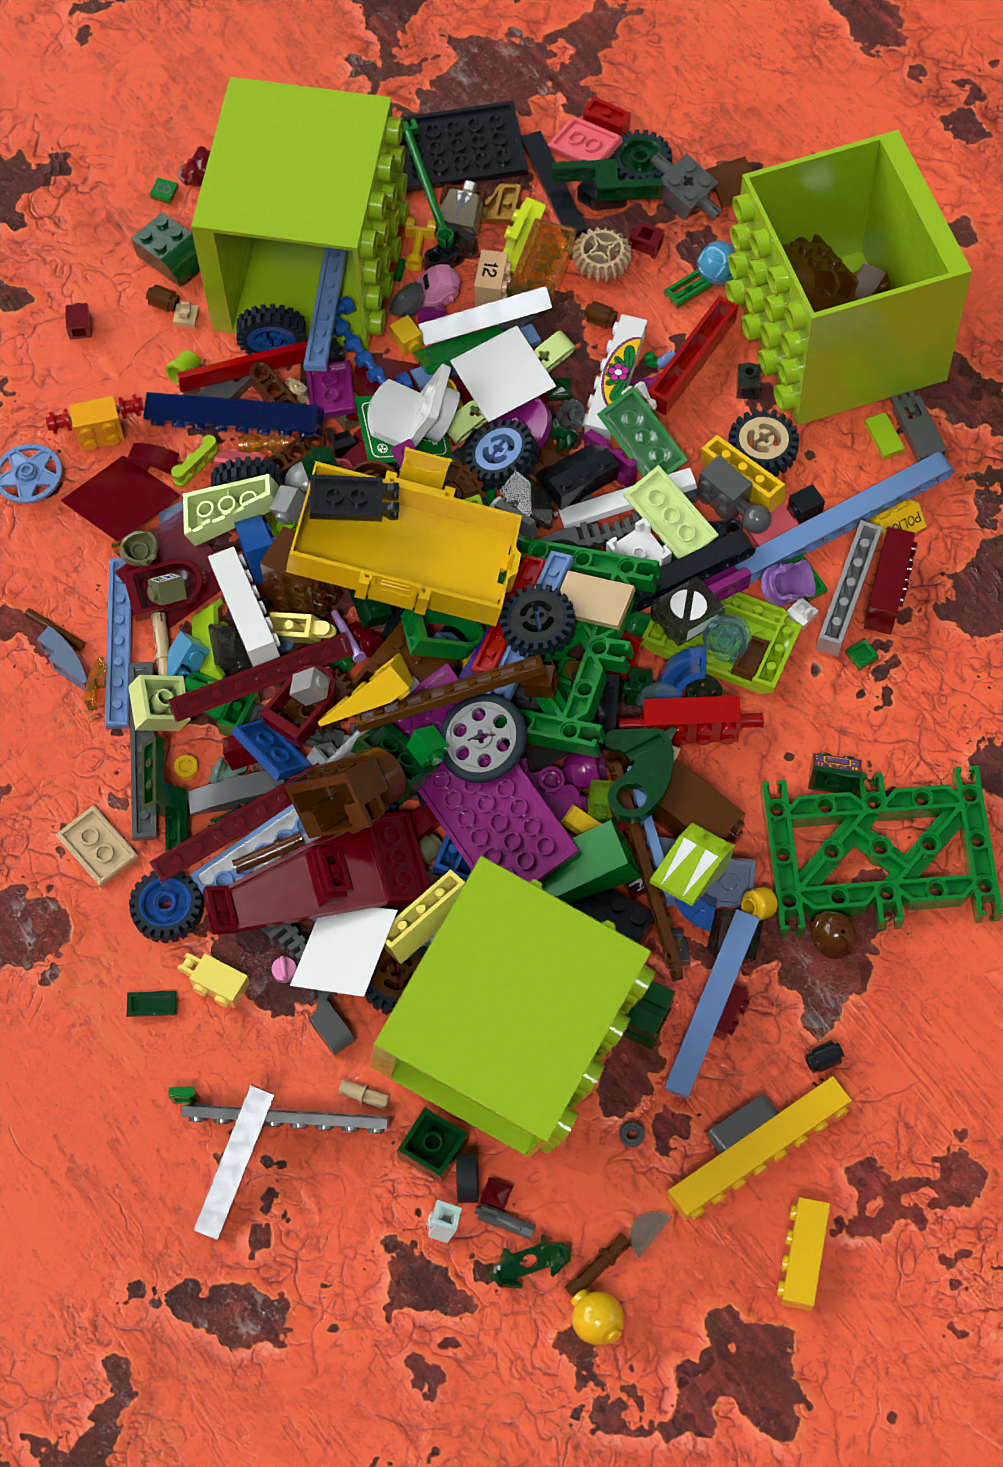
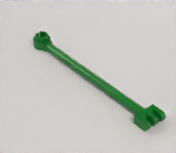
M410 120L411 127L408 126L407 121H403L402 138H406L438 229L436 234L437 243L441 247L446 248V240H448L447 244L450 247L454 242V233L445 225L414 138L415 134H419L416 120Z

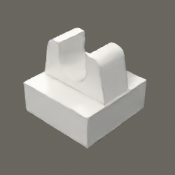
M803 598L797 600L787 610L790 613L789 617L797 625L798 622L802 625V630L818 615V610Z

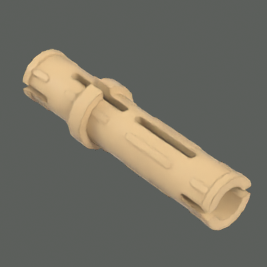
M160 612L151 615L156 650L154 660L158 666V674L167 676L169 640L166 615L162 612L160 616Z

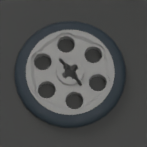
M479 694L464 699L455 705L445 717L439 732L449 745L443 759L446 768L454 776L472 783L491 782L509 773L519 762L527 742V728L524 717L519 709L511 701L493 694ZM480 709L485 710L484 719L475 721V712ZM499 717H506L507 724L505 727L496 728V720ZM460 725H465L467 728L465 735L457 737L455 735L456 728ZM484 733L487 738L481 744L477 739L481 738V734ZM502 740H509V749L504 752L499 751V743ZM463 748H468L470 754L467 759L459 760V751ZM485 755L490 756V765L480 767V759Z

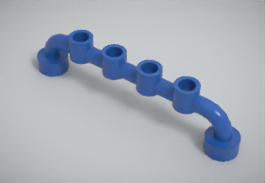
M344 296L339 299L333 333L336 337L342 335L345 337L343 345L347 352L355 351L357 353L354 358L358 367L366 366L369 369L366 371V375L370 383L377 381L382 385L388 380L384 376L382 368L374 363L368 350L365 351L358 336L353 335L346 320H342L340 317L342 312L344 315H348L355 311L351 298ZM406 372L396 376L395 382L410 389L413 388L411 378Z

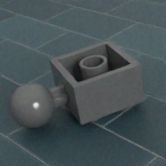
M719 455L700 472L697 491L700 497L699 500L703 504L712 507L720 518H725L726 520L736 519L738 514H741L745 529L754 534L765 532L771 525L772 516L765 506L749 504L753 483Z

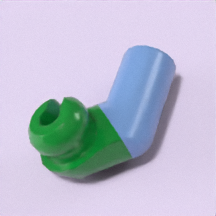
M670 350L663 356L658 357L655 356L654 352L648 351L643 356L644 364L649 368L663 369L673 358L675 352Z

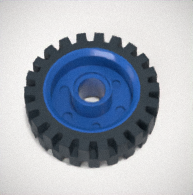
M151 871L150 876L144 875L141 878V883L137 881L134 885L135 890H132L130 894L129 910L133 923L140 933L148 939L151 938L154 942L161 940L162 943H168V940H172L174 943L178 941L177 938L182 937L184 939L187 937L188 932L191 934L194 932L195 925H199L200 917L203 916L204 907L201 892L189 875L186 876L181 871L161 883L156 873ZM166 902L172 903L168 909H161L162 904Z

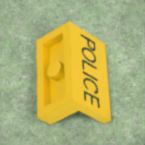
M908 498L869 518L870 523L883 527V538H885L887 527L915 533L927 527L919 502Z

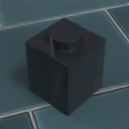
M812 484L789 496L787 510L801 524L823 513L825 500Z

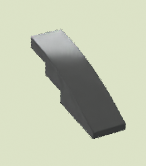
M261 771L226 779L188 791L190 816L237 809L239 804L250 803L284 783V779L276 781L267 771Z

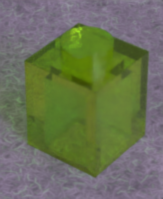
M591 779L588 814L596 819L612 818L607 796L610 786L615 781Z

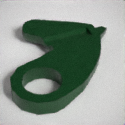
M671 726L666 731L649 728L610 730L606 734L605 747L607 750L622 753L634 763L621 778L610 786L607 801L610 812L619 821L631 824L645 821L663 801L673 773L674 756L671 741L676 733V727ZM629 789L639 790L647 798L644 805L634 810L621 807L617 799L621 793Z

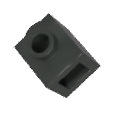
M738 363L736 398L759 399L761 364Z

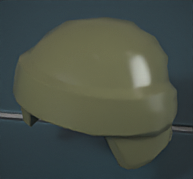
M133 532L122 540L120 556L124 562L131 566L141 568L154 563L158 553V541L151 532Z

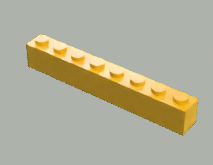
M832 1076L669 1189L667 1198L684 1221L690 1218L696 1220L705 1213V1207L711 1203L715 1206L726 1198L725 1193L731 1189L737 1191L747 1183L746 1179L753 1174L755 1177L762 1174L768 1168L766 1166L773 1160L775 1162L782 1160L788 1155L787 1150L794 1145L796 1148L802 1146L809 1140L807 1136L814 1131L819 1134L829 1126L828 1122L834 1117L838 1120L849 1112L848 1108L852 1100Z

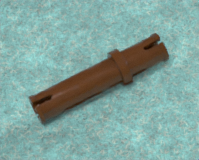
M298 831L281 840L277 838L270 845L240 858L233 859L232 863L234 868H236V873L239 875L276 857H283L286 853L302 847L306 843L301 832Z
M619 1233L605 1248L602 1247L598 1251L599 1254L564 1287L566 1291L574 1297L578 1292L589 1287L610 1265L614 1266L616 1264V1260L632 1245L622 1233Z

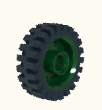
M638 129L634 131V134L628 131L626 132V137L623 134L620 135L622 136L623 143L609 157V159H617L618 180L647 179L650 177L661 178L664 174L650 163L651 159L658 152L672 164V150L669 147V143L664 141L661 135L656 137V133L653 131L649 135L648 130H643V133H640Z

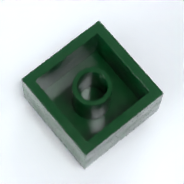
M424 1107L397 1149L398 1158L442 1184L456 1162V1154H461L468 1144V1133Z

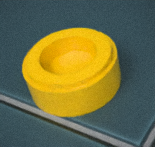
M182 755L176 759L174 770L180 779L190 780L197 775L199 766L193 756Z

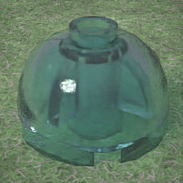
M721 614L715 617L703 632V642L706 649L709 650L710 648L714 653V657L724 662L737 661L738 657H742L751 645L752 635L749 625L740 616L734 614Z

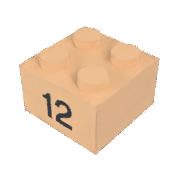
M481 249L474 284L475 307L508 298L507 288H510L512 275H510L511 262H508V253Z

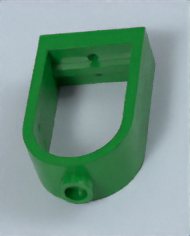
M413 607V610L405 609L401 615L410 655L463 660L472 654L481 642L483 632H485L480 622L426 609L425 615L414 613L415 608ZM424 623L453 626L466 636L468 642L428 638Z

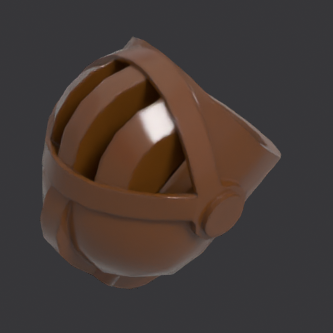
M824 911L813 918L814 922H811L810 928L812 932L811 939L815 948L822 955L831 959H839L853 953L857 949L855 928L850 917L835 911Z

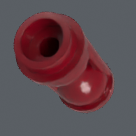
M360 622L348 625L361 651L366 653L367 657L371 658L384 643L383 639L369 628L363 629Z

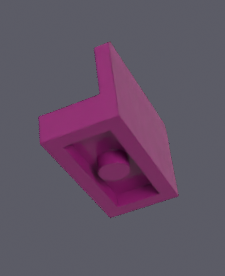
M733 566L696 584V589L711 607L749 588L751 573L747 568L738 571Z

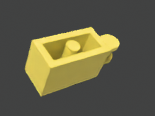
M270 612L269 615L274 628L270 632L271 634L276 632L279 642L315 644L320 642L322 638L328 639L337 633L335 626L312 614Z
M186 953L184 956L185 961L182 965L179 964L177 969L190 977L193 990L202 996L208 994L214 997V1001L223 1007L229 1005L235 1009L250 985L248 976L207 954H204L202 959ZM195 964V965H197V967H196L195 970L193 971V970H191V968H192L193 965Z

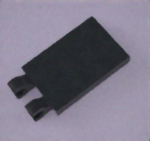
M311 475L309 519L382 522V516H385L389 520H398L399 502H382V497L390 501H398L399 483H383V477Z

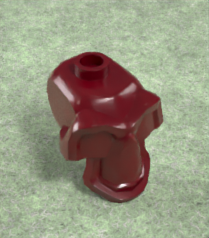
M199 146L194 155L188 159V162L179 168L178 177L183 184L202 186L210 151L204 146Z

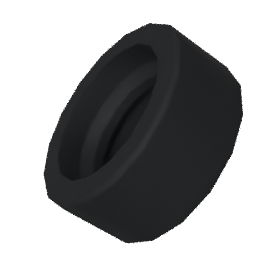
M477 1153L456 1154L458 1203H478Z

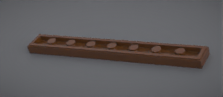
M538 654L356 714L355 718L359 733L545 674L546 671L541 655Z

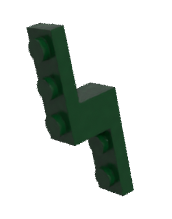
M605 158L601 160L551 162L552 183L595 180L597 202L662 198V178L650 177L647 179L618 180L617 159Z
M155 736L141 744V811L165 817V852L188 839L187 789L164 783L163 757L165 752L163 749V738Z

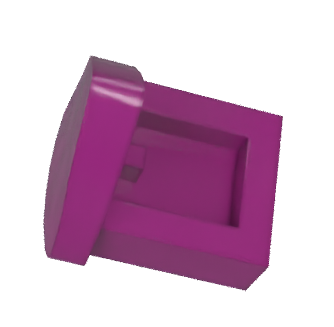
M438 304L435 307L417 308L418 324L446 316L444 304Z

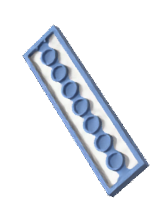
M292 804L191 873L190 876L201 892L205 886L229 885L281 858V856L246 870L239 875L233 866V859L240 858L270 845L277 838L281 840L298 831L301 832L306 844L319 837L308 838Z

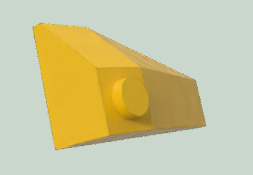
M398 653L375 671V674L369 679L370 682L367 683L365 681L357 686L351 693L352 696L344 697L320 718L318 724L323 726L391 703L396 698L402 700L411 692L409 688L414 681L401 654Z

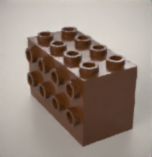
M283 526L260 562L268 604L270 608L277 610L278 613L312 614L323 621H327L330 614L329 610L333 604L336 605L341 597L339 586L286 572L296 531Z

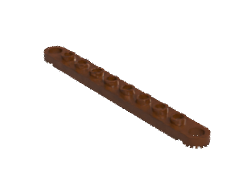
M619 759L609 761V770L612 771L610 774H613L611 779L615 783L624 775ZM633 789L626 790L619 795L618 803L621 807L628 810L638 808L637 805L633 806L632 803L634 798ZM624 822L635 860L642 876L641 880L665 961L668 965V970L671 969L669 971L670 977L673 982L683 980L682 966L677 952L680 951V945L677 936H672L673 922L671 915L666 914L664 909L667 906L664 892H659L658 887L649 883L656 870H653L651 863H653L652 851L650 848L646 849L644 841H647L645 828L640 827L639 822L634 824Z

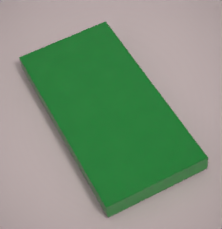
M493 325L414 351L413 356L425 373L430 375L435 373L441 364L452 367L453 365L450 360L503 332L497 325Z

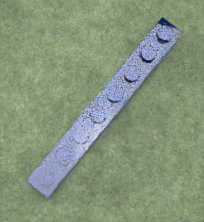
M146 392L143 419L151 422V426L164 427V424H172L173 428L185 429L186 425L193 426V429L206 431L207 427H211L217 432H227L228 429H235V432L240 434H249V431H257L258 435L270 436V432L278 433L280 437L291 438L292 434H297L303 439H313V436H321L324 409L318 405Z

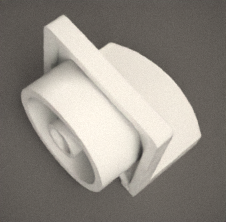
M441 364L421 393L391 379L385 381L377 389L369 403L367 422L371 436L393 446L411 439L416 447L423 437L439 442L452 422L460 398L458 391L446 386L451 367Z

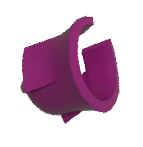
M578 753L568 755L562 765L565 782L578 789L599 788L607 791V787L603 784V781H608L602 753H600L599 758Z

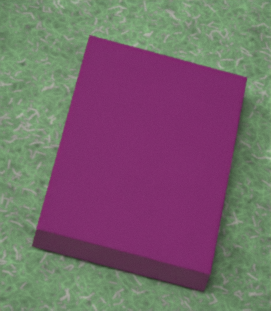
M350 360L328 363L327 371H306L312 421L356 413Z

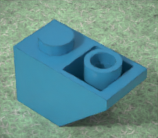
M180 631L168 651L167 676H183L185 683L186 677L194 671L198 672L210 649L198 638Z

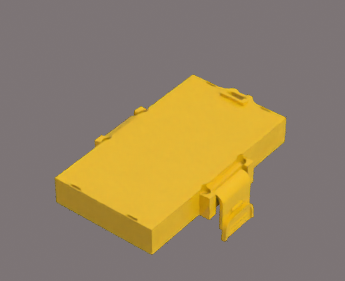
M405 446L399 478H396L397 473L387 470L385 479H383V483H399L398 501H390L382 497V502H399V519L389 520L385 516H382V522L309 519V483L290 550L286 572L356 590L354 596L356 598L365 600L366 595H368V599L408 610H413L414 607V613L425 615L426 609L496 627L505 594L511 592L518 572L521 553L516 547L522 515L454 498L456 488L445 486V489L442 490L451 458L432 455ZM315 461L312 475L374 477ZM506 571L504 583H497L499 572L504 573Z

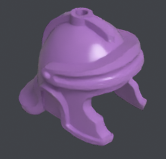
M801 560L795 564L780 563L779 567L778 564H774L766 569L762 575L761 591L764 597L773 605L786 606L787 601L791 604L802 597H812L815 595L814 575L811 566L806 560Z

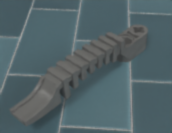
M696 489L683 493L692 504L700 498ZM637 512L632 513L630 521L628 517L623 518L621 526L619 521L613 522L611 530L609 524L605 523L602 526L601 532L597 523L592 524L591 531L589 532L586 522H582L578 531L573 526L551 533L540 540L600 550L601 546L606 548V542L616 537L617 541L634 531L635 523L641 520L642 517Z
M292 923L261 929L266 936L270 937L269 942L272 946L279 941L282 951L284 952L288 948L290 950L289 955L292 959L296 956L297 964L299 965L307 943L306 939L302 935L300 936L299 930L295 926L293 927ZM310 989V994L313 998L318 996L316 1012L308 1017V1020L327 1048L335 1056L354 1043L355 1039L329 1003L338 996L337 993Z

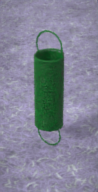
M399 258L394 273V281L401 282L405 270L406 260L403 258Z

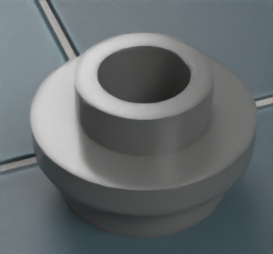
M636 1122L625 1123L619 1131L620 1141L625 1146L631 1148L639 1146L645 1137L643 1127ZM628 1132H635L636 1138H628Z

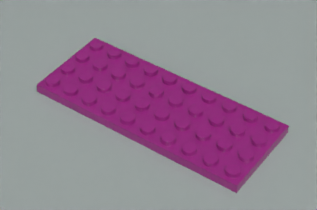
M447 663L421 682L410 695L416 694L424 688L429 690L460 679ZM463 700L392 722V724L409 739L414 730L434 725L438 732H440L441 725L447 714L455 705ZM481 709L477 710L474 714L475 721H481L485 717ZM458 726L455 730V735L457 737L465 735L467 731L466 726ZM482 733L481 738L477 740L482 744L487 736ZM501 741L498 745L499 751L504 752L508 750V748L505 745V743ZM463 748L459 751V760L467 759L470 754L469 749ZM488 755L483 756L479 761L480 767L489 766L491 757ZM442 761L439 763L440 766L418 791L472 871L482 856L527 882L534 879L541 882L580 853V850L519 763L509 773L499 779L487 783H472L454 776Z

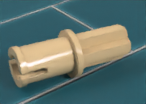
M343 1079L339 1088V1095L358 1100L359 1104L365 1102L381 1109H385L388 1106L390 1097L369 1089L368 1085L361 1086Z

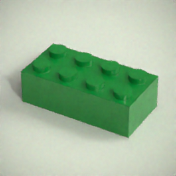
M632 386L597 414L627 456L638 462L637 469L643 477L658 465L667 475L674 473L691 460L637 386Z

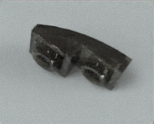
M444 221L447 228L453 231L454 240L461 250L467 251L471 256L478 252V238L460 226Z

